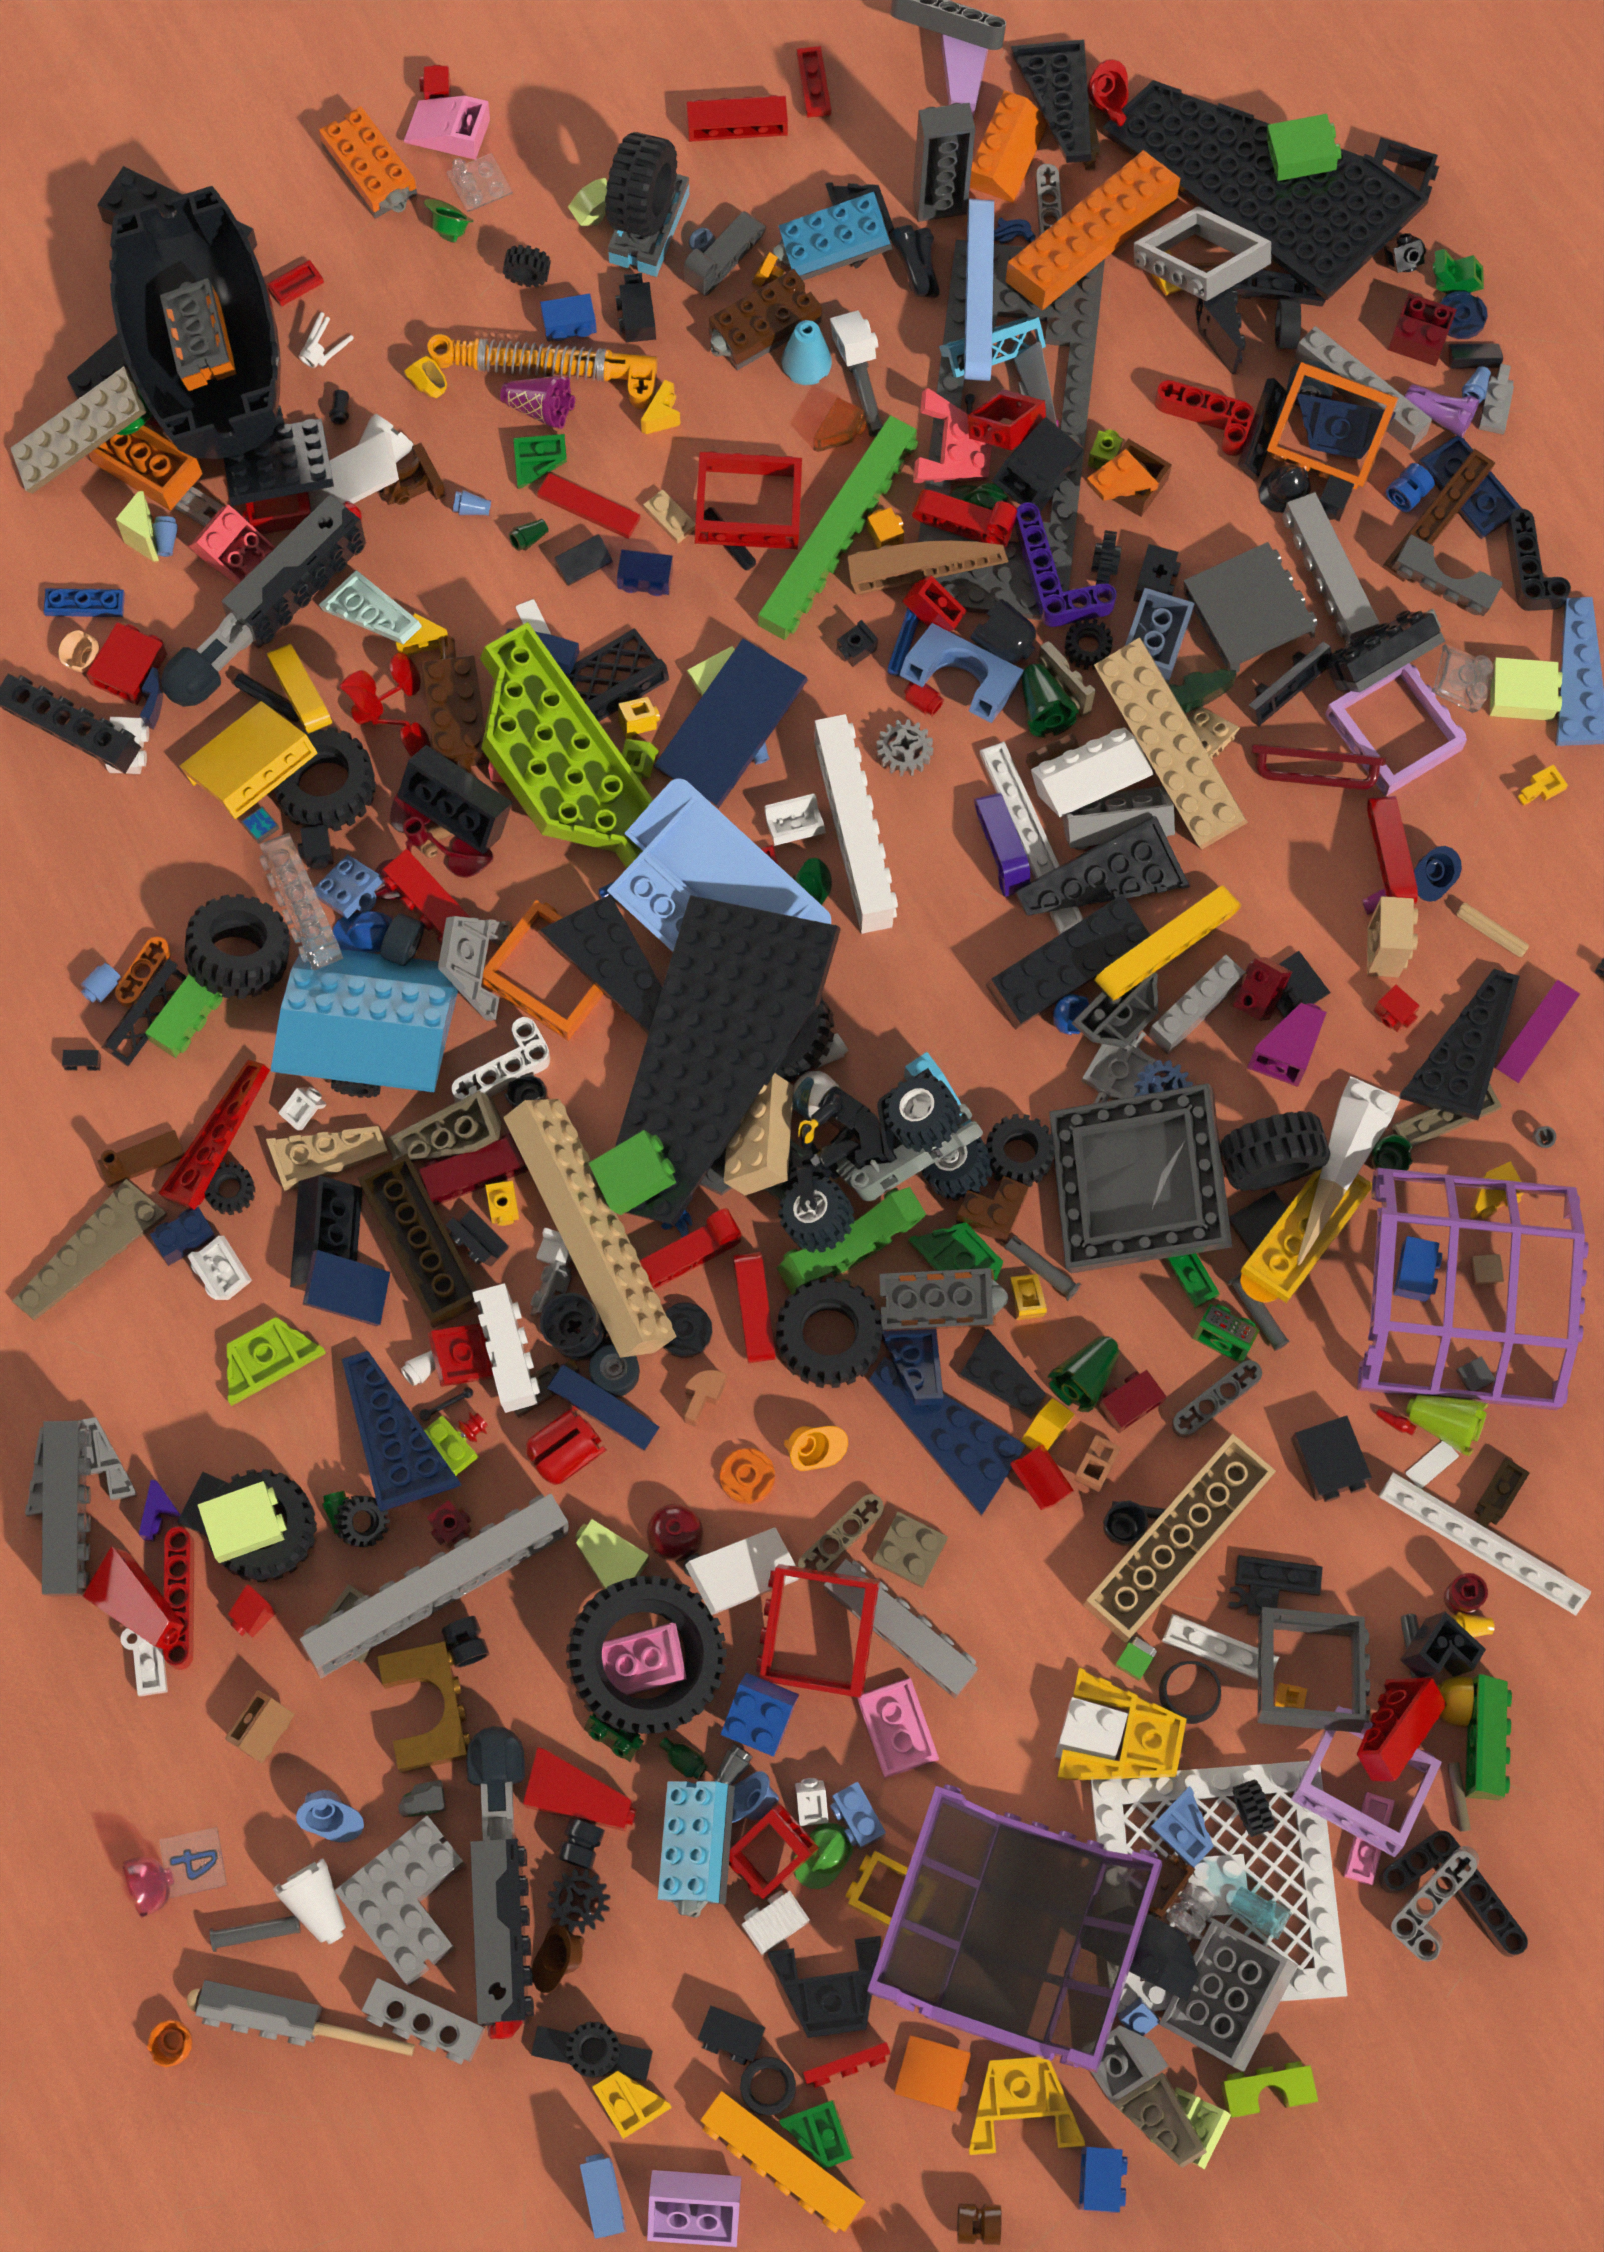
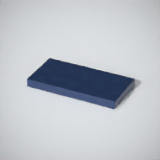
M1455 436L1419 459L1418 464L1431 474L1435 485L1441 491L1473 449L1464 438ZM1490 471L1458 513L1477 536L1482 539L1507 523L1513 512L1522 508Z

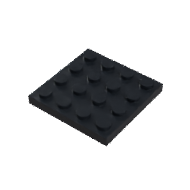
M322 418L307 419L293 424H281L258 447L237 456L224 458L231 506L334 487Z

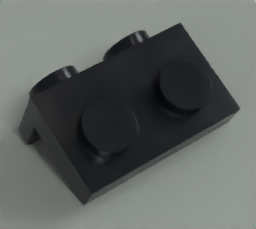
M470 1210L461 1220L453 1217L446 1224L451 1230L449 1236L459 1246L464 1243L470 1249L467 1254L478 1265L483 1262L491 1267L509 1249V1245L473 1210Z

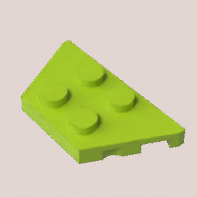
M277 1317L227 1344L228 1402L233 1406L325 1355L324 1348L306 1338L299 1331L292 1329Z

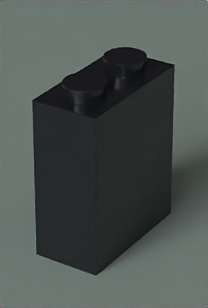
M1347 1415L1294 1433L1291 1440L1315 1501L1324 1499V1502H1329L1339 1498V1493L1350 1490L1352 1494L1367 1488L1365 1484L1372 1477Z

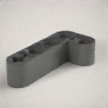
M746 211L742 212L704 253L699 249H695L688 255L684 263L685 282L703 295H709L762 238L766 225Z

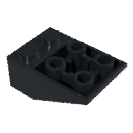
M1232 287L1208 301L1198 297L1195 314L1200 335L1232 374H1236L1238 364L1242 363L1241 351L1245 350V337L1240 335L1239 331L1242 321L1240 312L1236 313L1235 306L1238 304L1237 291L1232 290Z
M1045 417L1005 460L992 479V482L1020 505L1032 503L1038 507L1040 512L1085 448Z

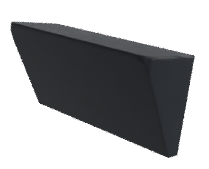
M1499 344L1448 345L1450 368H1478L1480 366L1500 368V364L1503 362V354Z
M599 534L554 558L555 566L568 586L613 562Z

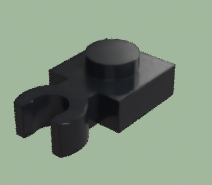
M1250 1585L1249 1593L1238 1586H1233L1229 1589V1593H1236L1240 1598L1239 1602L1228 1603L1227 1607L1236 1610L1242 1606H1247V1615L1259 1616L1262 1607L1277 1608L1279 1589Z

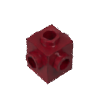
M449 1500L426 1517L429 1524L433 1527L430 1533L439 1545L445 1542L450 1549L460 1540L470 1537L469 1533L472 1530L468 1523L472 1521L462 1507L457 1510Z

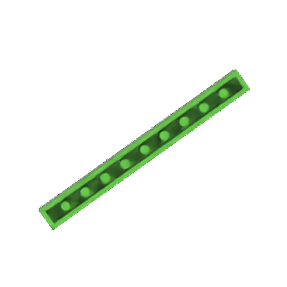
M891 415L889 416L758 614L759 627L783 640H786L790 633L794 634L800 624V617L803 613L807 614L813 605V597L816 593L820 594L823 591L827 582L826 578L829 573L833 574L838 568L839 558L842 553L846 554L850 550L855 533H861L866 524L865 518L869 513L872 514L876 510L880 495L888 492L892 484L891 479L895 473L899 474L903 469L904 459L907 454L911 455L918 445L916 440L917 429Z

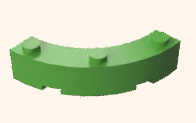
M910 1187L902 1190L894 1188L883 1195L884 1200L854 1221V1224H849L852 1229L850 1234H845V1240L842 1243L838 1241L835 1244L836 1248L831 1250L827 1247L826 1251L821 1253L817 1249L814 1253L809 1252L806 1248L800 1251L796 1248L787 1252L783 1256L784 1260L776 1268L791 1294L794 1295L796 1288L801 1284H804L805 1287L810 1285V1280L818 1278L819 1282H822L821 1279L832 1273L836 1277L892 1243L891 1236L899 1232L905 1233L926 1216V1213Z

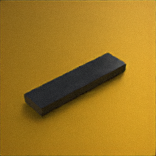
M1269 378L1266 381L1238 462V466L1251 479L1259 478L1268 452L1267 448L1287 397L1285 388L1275 378Z
M537 2026L531 2056L570 2064L566 2055V2044L571 2033ZM589 2038L583 2043L582 2055L586 2060L591 2062L598 2061L604 2055L605 2047L600 2039ZM619 2044L618 2062L607 2073H613L618 2070L630 2078L647 2081L653 2051Z

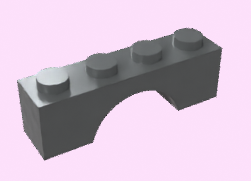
M1412 534L1405 541L1392 566V569L1396 570L1399 576L1419 582L1420 586L1425 590L1436 591L1442 594L1443 598L1448 602L1463 605L1473 615L1484 616L1488 612L1503 582L1482 571L1466 579H1454L1445 575L1435 562L1434 546Z

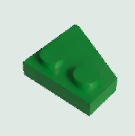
M565 434L513 438L518 489H522L567 462Z
M834 2100L779 2120L780 2125L786 2128L798 2140V2143L814 2156V2159L824 2169L854 2158Z

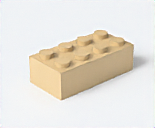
M776 1073L767 1086H763L740 1121L742 1124L726 1147L724 1183L743 1195L788 1181L793 1085Z

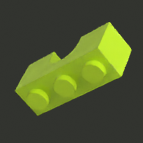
M1302 2061L1284 2064L1285 2070L1274 2072L1273 2066L1255 2069L1256 2075L1245 2077L1244 2072L1228 2074V2081L1220 2082L1225 2109L1231 2114L1230 2118L1260 2113L1258 2097L1261 2090L1266 2086L1274 2087L1280 2091L1285 2108L1318 2102L1311 2065L1302 2066Z

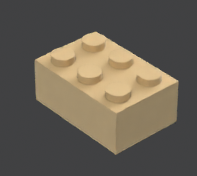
M1381 896L1368 924V976L1399 978L1402 970L1407 969L1408 959H1412L1413 950L1417 949L1418 935L1413 934V924L1416 925L1418 920V909L1414 908L1413 898Z

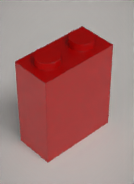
M117 622L87 672L91 685L137 706L144 695L142 687L152 667L159 669L167 656L163 641L155 635L150 634L147 636L140 633L136 627L130 624L125 626Z

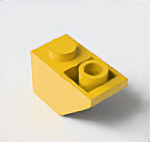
M1511 1161L1486 1172L1483 1177L1485 1179L1522 1182ZM1478 1188L1470 1213L1472 1219L1479 1216L1482 1219L1488 1218L1497 1212V1208L1503 1205L1508 1208L1506 1191ZM1516 1192L1517 1203L1521 1201V1196L1524 1193Z

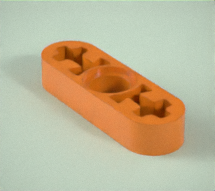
M150 938L117 985L115 996L123 1007H131L161 964L169 959L171 950L164 938ZM161 945L163 952H157L154 955L152 948H159ZM153 959L156 964L153 965L149 960ZM139 967H149L150 974L146 978H138L136 970ZM131 979H133V981L136 983L134 987L132 982L130 981ZM132 989L134 996H128L125 999L123 992H129Z

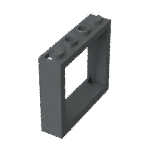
M1262 1607L1258 1618L1257 1723L1361 1733L1364 1724L1369 1723V1713L1371 1711L1370 1705H1366V1697L1370 1693V1679H1366L1365 1671L1369 1670L1370 1654L1365 1653V1645L1369 1643L1368 1629H1365V1617ZM1274 1629L1351 1637L1352 1714L1273 1706Z

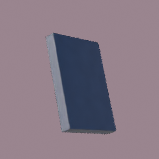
M315 1250L312 1254L303 1305L379 1326L381 1325L390 1272Z

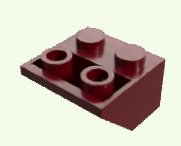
M1408 293L1388 350L1436 366L1457 309Z

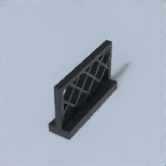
M635 628L576 662L570 674L564 673L572 681L575 689L577 681L590 683L588 692H577L581 698L586 699L585 704L598 722L618 711L619 703L636 700L670 680L667 665L662 659H658ZM632 639H635L638 643L636 651L623 649L625 643ZM607 654L617 655L614 664L601 662L603 656ZM621 656L634 657L633 665H620ZM639 658L650 659L653 662L645 668L637 667ZM593 667V676L579 675L581 669ZM599 669L612 670L611 678H597ZM617 671L630 672L629 678L623 681L615 680ZM595 684L608 685L607 691L602 694L593 693Z

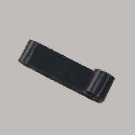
M1517 509L1513 512L1508 522L1506 535L1518 606L1525 611L1559 609L1564 605L1571 591V585L1563 577H1543L1534 516L1527 509ZM1519 546H1524L1528 550H1523ZM1523 569L1531 571V574L1524 572ZM1552 591H1557L1561 595H1556ZM1527 592L1534 594L1536 597L1528 596Z

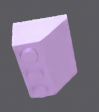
M652 2170L647 2241L737 2247L741 2176Z

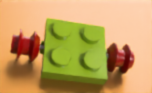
M469 1412L470 1419L466 1423L459 1420L460 1431L458 1432L443 1415L424 1430L455 1476L478 1458L466 1440L477 1442V1434L480 1432L487 1434L485 1428L488 1425L478 1413L473 1416Z

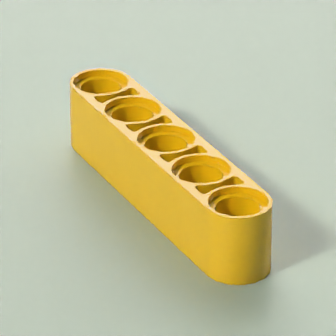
M291 643L266 653L276 677L307 734L332 724L325 704Z

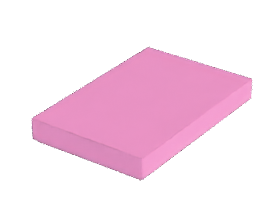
M676 1623L665 1624L603 1643L602 1663L604 1671L610 1682L628 1696L687 1680Z
M911 1677L863 1693L861 1698L856 1697L884 1779L939 1760Z

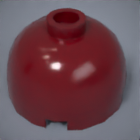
M670 1504L663 1506L654 1513L649 1521L647 1529L649 1545L664 1560L673 1562L685 1560L694 1554L702 1544L703 1528L701 1520L693 1510L685 1505Z

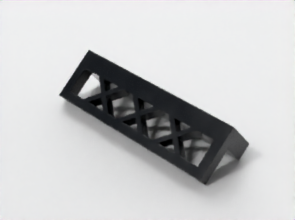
M170 959L165 960L101 1046L102 1049L127 1067L148 1040L145 1033L134 1034V1024L139 1018L147 1017L149 1028L152 1024L151 1016H158L160 1013H150L149 1004L153 998L162 996L165 1007L168 1003L167 995H174L177 991L166 992L165 982L169 976L173 974L182 983L187 977L176 969L178 965ZM142 1037L136 1045L135 1038ZM124 1039H131L133 1050L126 1058L116 1049Z

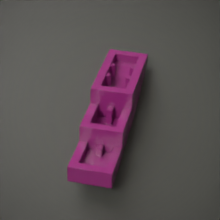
M1557 979L1496 1069L1519 1083L1571 1009L1580 993Z

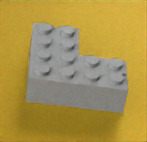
M428 1815L334 1890L408 1986L430 1970L424 1963L427 1959L436 1965L455 1949L420 1902L466 1865L449 1842H444L446 1838Z

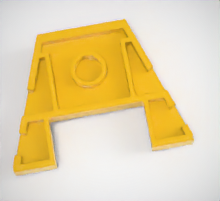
M1040 2057L989 2061L968 2150L969 2155L996 2153L994 2121L1054 2116L1057 2148L1085 2146L1084 2138L1080 2133L1051 2061Z

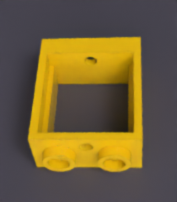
M874 1851L872 1857L866 1854L859 1868L863 1875L858 1883L852 1882L845 1897L850 1899L847 1906L889 1928L892 1918L859 1901V1898L877 1862L906 1877L908 1868ZM920 1874L916 1883L921 1885L922 1888L906 1918L916 1924L937 1885L934 1881ZM901 1928L900 1934L910 1939L913 1932Z

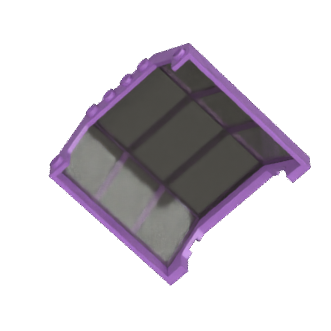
M945 1784L944 1788L936 1786L867 1991L873 1996L894 2002L895 2005L914 2012L915 2007L920 2008L918 2013L941 2024L1049 2061L1054 2056L1061 2057L1059 2063L1076 2068L1081 2067L1097 2073L1162 1868V1861L1157 1859L1158 1854L1145 1849H1141L1140 1853L1132 1851V1855L1107 1851L1103 1849L1104 1845L1099 1842L1088 1840L1086 1844L1077 1841V1836L1072 1833L1060 1830L1059 1834L1048 1831L1049 1827L1042 1823L1032 1821V1824L1029 1825L1020 1822L1021 1817L1012 1813L1005 1812L1004 1816H1001L966 1800L965 1796L960 1794L961 1789L948 1784Z

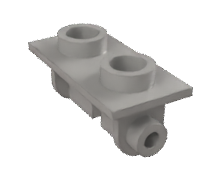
M560 1261L551 1263L544 1268L540 1278L543 1281L540 1290L535 1292L530 1303L533 1306L530 1315L543 1312L548 1302L556 1297L554 1295L555 1291L562 1294L566 1292L572 1277L570 1274L571 1269L565 1266H561L559 1269Z

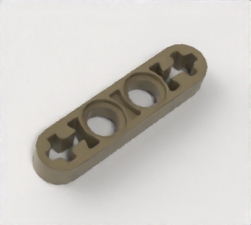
M874 1494L862 1497L801 1556L798 1567L805 1568L806 1564L804 1562L806 1560L813 1562L817 1558V1554L814 1551L818 1550L821 1557L828 1561L823 1563V1560L820 1559L816 1563V1570L826 1571L881 1517L884 1509L881 1498ZM866 1502L869 1504L877 1503V1513L869 1512L864 1517V1520L868 1521L866 1524L863 1523L858 1515L854 1514L858 1511L859 1515H861L866 1510ZM847 1520H854L858 1523L859 1530L855 1534H847L843 1530V1524ZM833 1539L837 1541L839 1549L836 1553L827 1554L823 1550V1543L826 1540Z

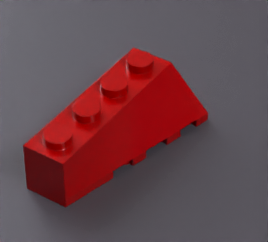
M1433 1678L1386 1679L1384 1683L1386 1692L1380 1694L1377 1701L1380 1707L1378 1712H1374L1370 1719L1373 1725L1370 1729L1366 1730L1357 1752L1358 1758L1372 1781H1396L1447 1704Z

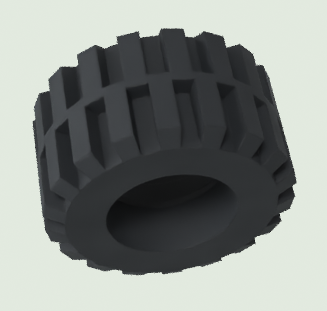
M1013 1114L1012 1119L1009 1120L1006 1116L1001 1119V1124L996 1123L993 1126L992 1132H989L986 1148L990 1152L988 1153L989 1158L993 1161L990 1169L992 1173L994 1172V1179L999 1182L1005 1176L1031 1187L1034 1181L1039 1183L1043 1175H1047L1054 1157L1055 1145H1053V1135L1048 1134L1049 1128L1046 1125L1040 1126L1041 1120L1035 1118L1032 1121L1029 1120L1030 1115L1024 1114V1118H1019L1018 1114ZM1022 1140L1033 1147L1035 1157L1024 1163L1014 1162L1006 1156L1003 1148L1011 1141Z

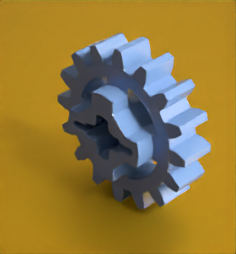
M1158 1060L1153 1065L1145 1066V1072L1138 1073L1137 1076L1141 1081L1134 1083V1087L1140 1089V1092L1134 1096L1190 1087L1193 1085V1082H1186L1185 1078L1189 1073L1181 1074L1179 1072L1181 1069L1180 1064L1172 1067L1171 1060L1164 1062V1064H1162L1161 1060ZM1166 1073L1164 1077H1160L1159 1075L1155 1076L1154 1074Z

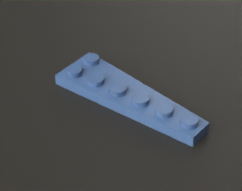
M1593 597L1567 598L1564 603L1562 667L1560 669V672H1562V684L1559 696H1562V707L1557 718L1556 746L1604 744V686Z

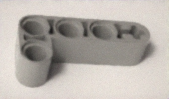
M1462 1846L1456 1849L1398 1911L1392 1921V1933L1422 1961L1429 1962L1436 1959L1443 1945L1442 1937L1428 1922L1477 1869L1479 1856L1471 1847ZM1468 1857L1470 1859L1469 1865H1464L1457 1874L1455 1869L1460 1860ZM1442 1876L1448 1877L1452 1881L1453 1887L1443 1889L1439 1886L1437 1879ZM1423 1897L1430 1899L1433 1903V1908L1431 1910L1422 1909L1418 1904V1899ZM1403 1918L1409 1919L1413 1923L1414 1928L1411 1931L1401 1929L1398 1923L1399 1920ZM1424 1939L1433 1941L1436 1949L1431 1952L1424 1950L1421 1946V1941Z

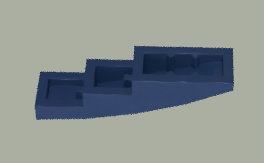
M561 1364L546 1387L572 1406L575 1405L579 1411L591 1419H595L641 1450H646L660 1428L613 1395Z

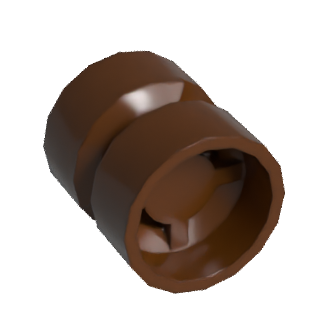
M959 2203L957 2216L958 2244H975L977 2240H981L985 2245H1000L1001 2205L984 2204L981 2209H978L976 2204ZM980 2220V2228L973 2227V2221Z

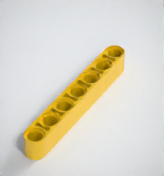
M1224 885L1218 887L1106 967L1095 978V982L1113 1001L1118 999L1232 917L1242 904Z

